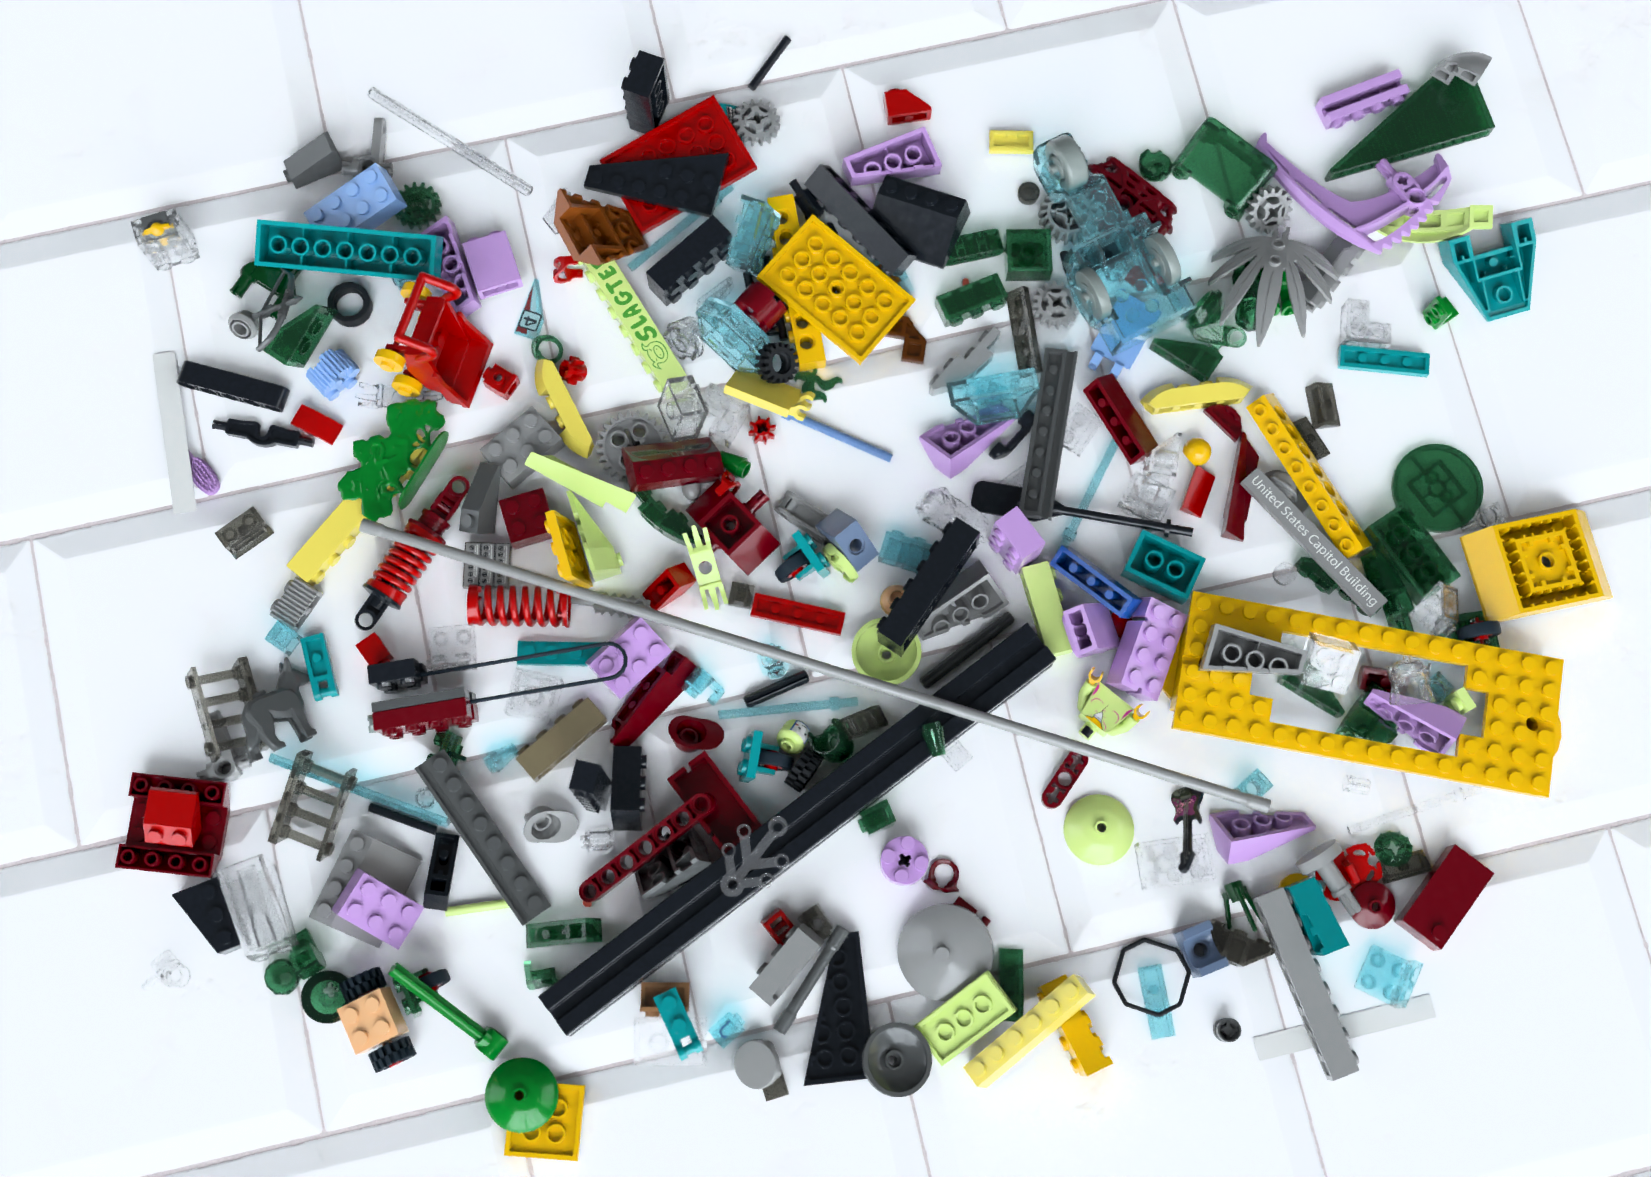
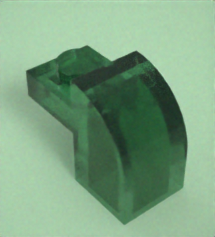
M307 928L285 940L291 953L288 957L297 976L301 979L306 980L327 967L323 953L319 951Z

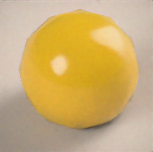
M1199 437L1188 440L1182 450L1194 466H1202L1207 463L1212 453L1209 443Z

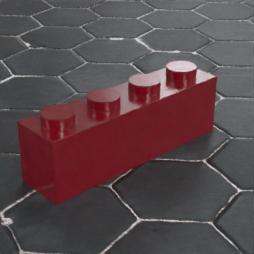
M1113 373L1096 378L1083 389V392L1130 465L1142 462L1156 452L1155 449H1158V443Z

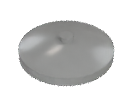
M936 904L922 909L906 923L899 937L897 956L901 972L914 990L929 999L946 1002L987 970L991 971L994 960V947L987 927L976 914L959 905Z

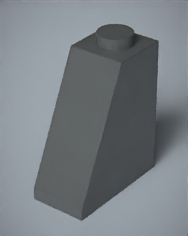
M328 131L283 161L286 170H283L284 176L288 183L292 182L296 189L342 171V167H344Z

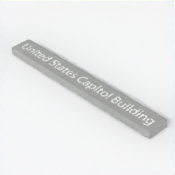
M1256 468L1240 483L1369 617L1388 601L1259 468Z

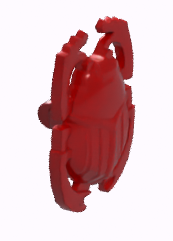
M1367 843L1350 846L1345 849L1348 855L1345 856L1342 851L1333 859L1346 881L1352 886L1350 889L1351 893L1358 885L1369 881L1378 882L1383 877L1380 862L1376 863L1377 869L1368 864V852L1372 856H1375L1376 852ZM1363 850L1365 855H1354L1353 852ZM1374 870V876L1369 881H1367L1366 878L1368 874H1370V871ZM1315 871V879L1323 881L1318 872ZM1326 886L1325 891H1323L1324 896L1332 901H1340L1338 897H1332L1331 891Z

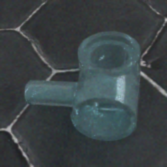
M1437 671L1421 685L1423 695L1418 700L1434 704L1441 703L1455 687L1440 671Z

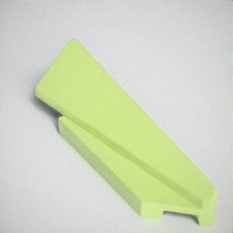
M531 452L525 462L526 466L602 508L607 502L626 513L636 497V494L583 473L553 455L542 456Z

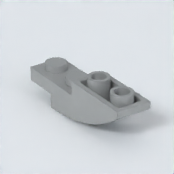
M994 326L989 332L985 330L978 339L980 343L975 348L972 346L964 357L958 353L954 359L952 357L949 358L943 366L945 370L940 376L936 374L929 382V394L935 396L954 390L978 375L992 361L994 353L990 349L999 339L1001 331Z

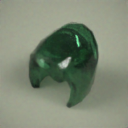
M833 718L831 720L832 724L820 735L814 736L813 733L808 732V740L813 750L830 763H843L854 753L855 745L853 738L840 719Z

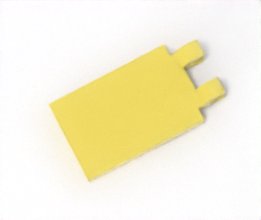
M738 366L725 385L723 392L725 394L786 418L788 415L794 416L800 421L805 419L806 414L800 412L799 409L809 411L813 405L805 399L813 401L815 398V393L811 391L801 393L800 389L785 383H766V380L761 379L762 375H758L757 372L742 366Z

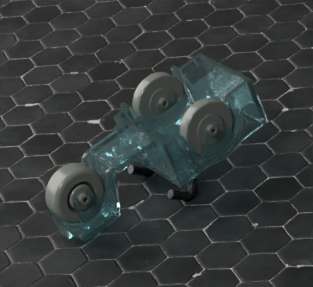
M1062 133L1037 146L1033 151V169L1051 203H1066L1081 231L1078 234L1077 245L1071 247L1069 252L1061 251L1059 254L1070 293L1085 321L1092 328L1099 331L1112 357L1185 321L1197 307L1186 288L1192 279L1189 276L1181 280V267L1173 247L1162 234L1157 233L1162 223L1158 221L1151 224L1146 212L1132 218L1128 209L1123 211L1104 175L1094 174L1089 171L1088 161L1070 133Z

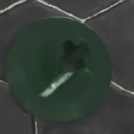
M333 970L321 971L311 976L304 984L301 992V1005L306 1015L321 1024H332L341 1021L337 1009L348 1003L344 1000L339 984L344 980H348V977Z

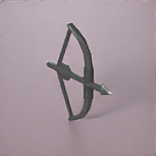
M285 268L281 269L282 273L262 309L251 315L253 319L259 318L257 352H262L274 340L287 317L290 305H296L304 298L298 295L293 298L295 287L294 274ZM287 274L288 286L282 302L274 306L272 304L268 305L283 277ZM278 311V318L274 327L262 341L263 319L268 318L272 312Z

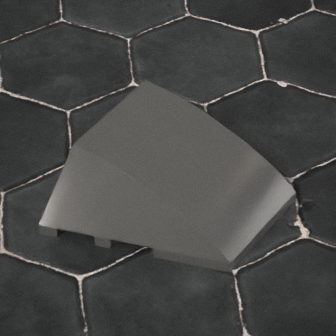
M681 815L680 820L686 825L688 821ZM693 827L635 872L640 896L643 899L654 898L676 889L712 863L704 840ZM666 832L663 837L668 839L671 834Z

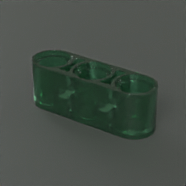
M988 229L960 235L945 266L987 259L1004 253L999 229Z

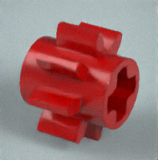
M570 356L569 360L564 359L559 366V374L562 380L571 385H577V381L582 382L587 376L585 361L575 356Z
M758 416L755 423L750 421V427L754 430L748 431V436L755 437L754 444H757L759 441L766 445L769 438L775 439V435L771 431L776 430V425H770V417L765 420ZM763 428H766V432L762 431L761 434L758 433V429L762 430Z

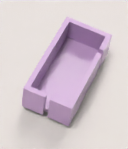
M1139 597L1142 599V602L1131 618L1146 619L1145 621H1127L1106 683L1121 691H1126L1127 694L1141 701H1158L1188 615L1153 597Z

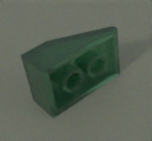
M318 304L314 305L283 325L274 340L263 351L286 366L304 368L338 311L334 308Z

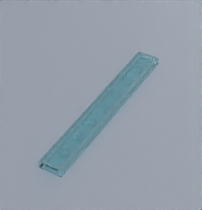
M271 753L268 761L273 765L438 826L449 828L451 823L449 818L274 753Z

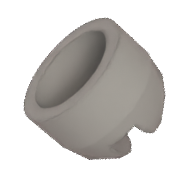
M699 483L681 486L682 493L688 500L697 499L701 493Z

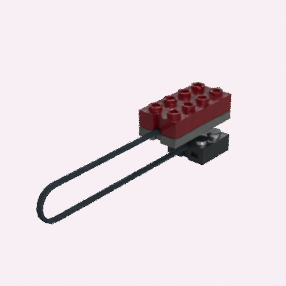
M600 642L427 672L426 665L419 663L414 658L368 665L369 685L377 688V690L384 691L385 694H393L399 692L398 689L407 688V690L420 689L421 685L428 684V676L601 646H614L618 648L624 658L621 670L608 677L478 699L475 693L469 692L465 687L373 702L371 703L373 713L367 715L369 734L378 732L383 737H389L390 740L404 738V734L412 733V736H421L427 734L426 731L435 729V732L449 731V727L458 726V728L472 727V723L479 722L477 706L479 702L613 680L624 673L628 657L625 650L615 642Z

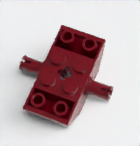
M717 479L685 511L702 529L707 527L713 553L717 549H722L749 576L781 545L755 517V513L770 499L761 489L746 503H741L729 489L722 496H718L715 493V489L721 484V481ZM729 522L736 523L733 530H728Z

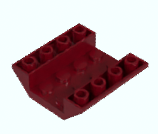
M132 772L128 796L134 798L126 843L119 844L115 868L212 879L223 856L230 815L228 783ZM150 787L199 792L202 831L193 848L145 842L143 820Z

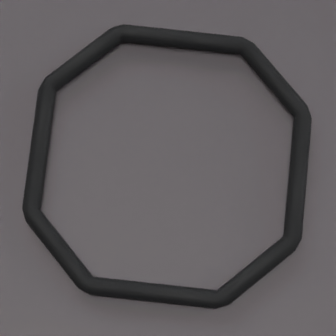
M1141 938L1122 948L1112 984L1123 1005L1155 1017H1162L1183 1004L1191 970L1178 948L1149 938ZM1144 942L1176 952L1186 970L1178 1003L1160 1012L1128 1003L1117 984L1125 952Z

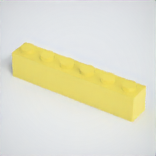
M1072 974L963 1066L964 1070L977 1087H989L1096 996L1082 976Z

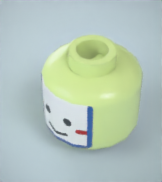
M791 719L782 726L777 733L776 740L783 751L789 754H798L810 741L811 732L803 721Z

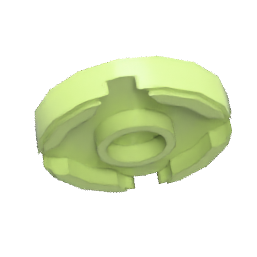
M828 543L822 548L828 562L835 570L844 573L842 576L846 581L853 583L859 578L854 567L836 547Z

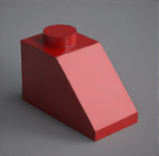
M894 88L884 92L883 103L887 126L931 119V106L907 89L900 90Z
M685 562L667 568L642 595L645 600H651L650 607L659 611L683 595L697 580Z

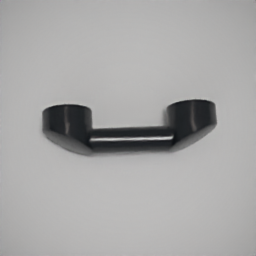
M1030 409L1018 420L1017 423L1022 428L1006 445L999 441L989 452L988 456L993 460L1008 456L1032 429L1034 413Z

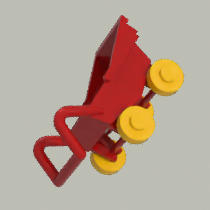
M420 272L415 282H405L403 284L400 294L405 298L404 303L406 306L393 337L394 343H387L385 349H378L374 356V362L381 369L388 372H401L406 363L407 369H404L403 374L395 375L391 384L402 396L419 397L424 385L427 389L442 393L446 401L461 405L464 408H470L494 344L470 323L462 312L457 311L456 313L450 301L459 299L462 294L461 289L456 284L431 274ZM428 283L449 292L444 293L442 296H432V292L424 285ZM414 310L420 311L412 336H406L405 333Z

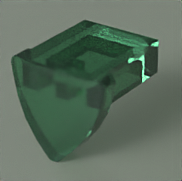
M531 960L524 961L525 982L529 990L551 987L559 981L555 967L533 971Z

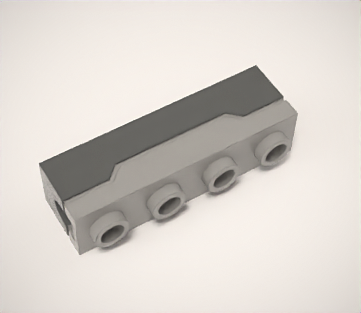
M1337 235L1323 253V256L1330 262L1340 277L1342 274L1346 276L1354 266L1351 264V261L1354 257L1359 259L1365 249ZM1315 266L1324 278L1329 290L1334 293L1341 281H1336ZM1306 276L1302 281L1306 299V310L1313 314L1317 307L1322 309L1327 300Z

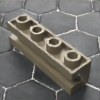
M589 697L585 700L581 698L572 705L573 710L567 715H560L554 721L555 725L551 729H544L536 736L537 740L531 746L527 744L518 751L517 754L519 756L515 759L536 783L608 722L607 718Z

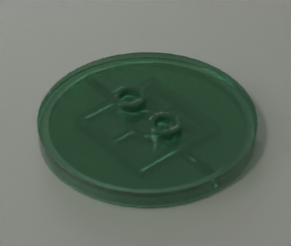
M1427 444L1410 451L1396 466L1391 480L1392 498L1400 514L1413 526L1431 533L1451 532L1467 524L1479 511L1484 495L1482 477L1474 462L1462 451L1444 444Z

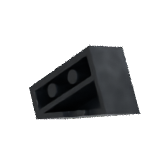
M613 746L610 801L613 831H642V812H645V798H642L643 790H646V776H643V769H647V755H643L642 746Z
M217 876L171 894L217 954L226 955L248 946L224 878Z

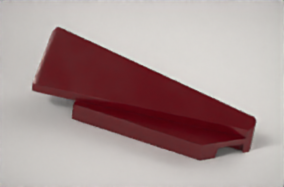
M1243 431L1238 438L1220 537L1240 542L1244 541V526L1247 521L1252 497L1240 483L1257 468L1259 455Z

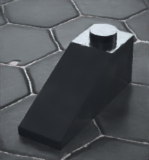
M436 832L423 899V907L427 909L447 911L460 835Z

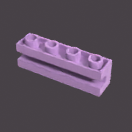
M1396 69L1321 97L1315 109L1325 130L1332 127L1338 129L1348 121L1353 120L1356 122L1363 119L1367 114H1378L1386 107L1391 105L1397 107L1404 103L1410 90L1407 84L1401 85L1402 74L1400 70Z

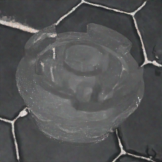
M685 316L669 323L663 338L668 340L671 345L670 349L676 357L681 360L690 358L694 361L702 356L709 333L701 321L692 316Z

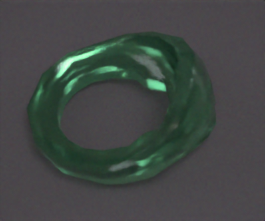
M539 335L531 343V352L536 360L547 359L556 364L563 357V345L555 336ZM542 341H551L557 345L559 352L556 358L547 359L542 356L541 351L538 350Z

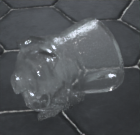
M1412 655L1402 656L1403 661H1397L1393 664V667L1389 666L1386 669L1391 684L1390 705L1437 702L1429 681L1431 663H1428V666H1424L1421 660H1413Z

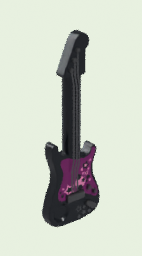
M1182 787L1171 795V802L1175 808L1173 821L1178 825L1183 820V852L1180 853V864L1178 866V869L1183 874L1189 871L1196 855L1193 851L1192 820H1197L1199 824L1203 821L1199 810L1204 793L1187 787Z

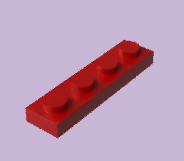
M755 593L750 617L841 636L846 612Z

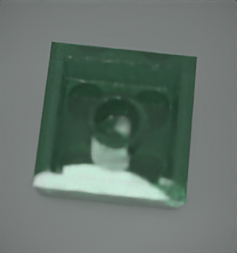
M1006 229L1003 239L1005 281H1050L1053 272L1051 229Z

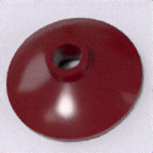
M1374 881L1358 885L1352 894L1362 909L1351 916L1358 925L1367 929H1378L1388 924L1396 908L1395 898L1390 889ZM1377 902L1378 909L1373 911L1372 904Z

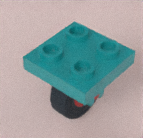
M798 530L791 535L798 545L782 557L784 562L775 571V576L781 583L790 581L793 578H797L800 581L814 571L824 579L831 574L828 570V567L831 565L820 551L816 553L814 549L818 546L808 533L803 535Z
M753 730L746 738H743L741 743V752H744V755L737 767V775H740L739 782H751L756 779V773L773 776L777 770L789 771L792 769L793 757L780 753V747L762 743L763 731Z

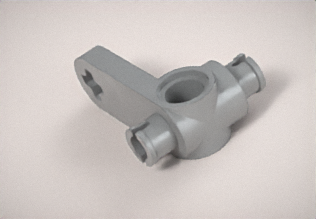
M374 118L371 155L353 158L352 162L343 161V176H353L354 178L374 163H377L387 170L391 178L393 177V173H391L393 172V164L384 163L387 133L385 118Z
M216 710L209 713L208 716L221 756L207 763L206 769L196 772L197 778L200 777L199 780L232 782L243 775V769L252 767V763L248 761L247 753L237 756L221 712ZM226 763H230L231 770L229 773L223 774L222 767Z

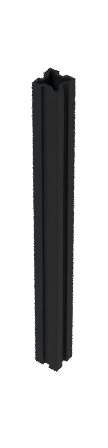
M1026 623L931 696L991 714L1049 670L1056 661V657L1040 641L1032 627ZM918 705L549 987L538 998L553 1016L564 1034L572 1037L640 985L641 982L653 975L975 727L978 722Z

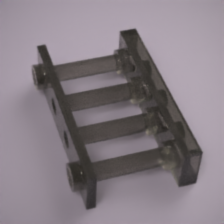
M247 656L237 658L230 670L198 676L196 666L191 667L186 674L187 676H185V684L187 689L191 690L206 742L204 743L205 755L207 757L210 756L211 763H215L221 757V751L246 746V736L217 742L214 729L241 724V714L211 720L207 707L239 700L244 702L245 706L246 703L253 700L252 695L257 693ZM232 678L238 682V691L207 698L204 697L201 687L203 684ZM261 740L258 745L260 752L267 751L269 747Z
M304 749L296 754L267 842L276 845L284 839H292L319 850L316 861L321 862L328 856L330 857L335 849L333 841L350 791H353L357 784L358 778L355 776L358 769L352 768L345 772V775L314 764V761L311 760L314 752ZM311 772L341 784L338 796L335 797L307 786L306 782H304L306 774ZM303 794L334 806L330 819L300 808L299 804H297L299 796ZM296 816L326 828L323 840L321 841L293 830L289 826L291 819Z

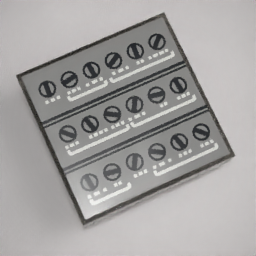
M465 542L464 551L511 565V543ZM464 563L463 589H468L470 584H477L484 589L485 585L490 584L492 589H497L498 585H503L504 590H509L511 577Z

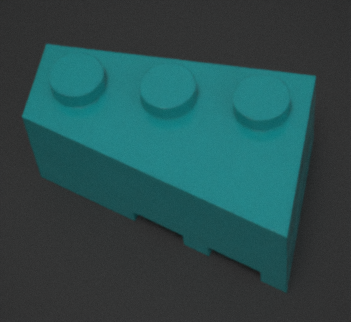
M1307 877L1284 887L1285 891L1287 890L1292 897L1293 904L1291 906L1294 913H1297L1302 921V926L1300 927L1302 933L1310 940L1312 946L1310 952L1312 955L1325 956L1350 945L1323 894V888L1319 880H1316L1315 877Z

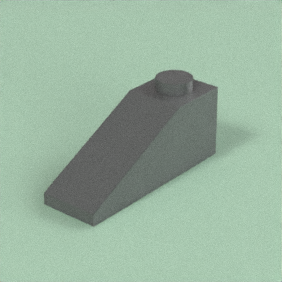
M480 462L461 507L459 531L472 534H495L501 465Z

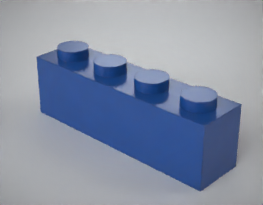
M1062 545L1049 563L1120 618L1130 619L1142 602L1141 598L1072 547Z

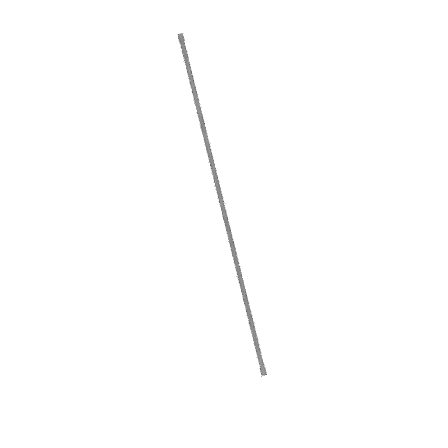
M364 518L360 524L359 531L372 536L396 541L1220 797L1257 811L1268 813L1271 805V799L1237 791L396 530Z

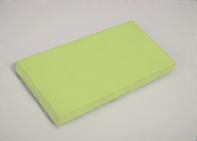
M987 970L913 1027L923 1034L930 1046L931 1053L939 1064L943 1066L1018 1009Z

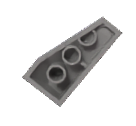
M978 560L957 575L917 634L924 641L949 632L950 628L960 624L963 626L969 625L971 620L980 617L983 619L991 617L1010 603L982 562Z

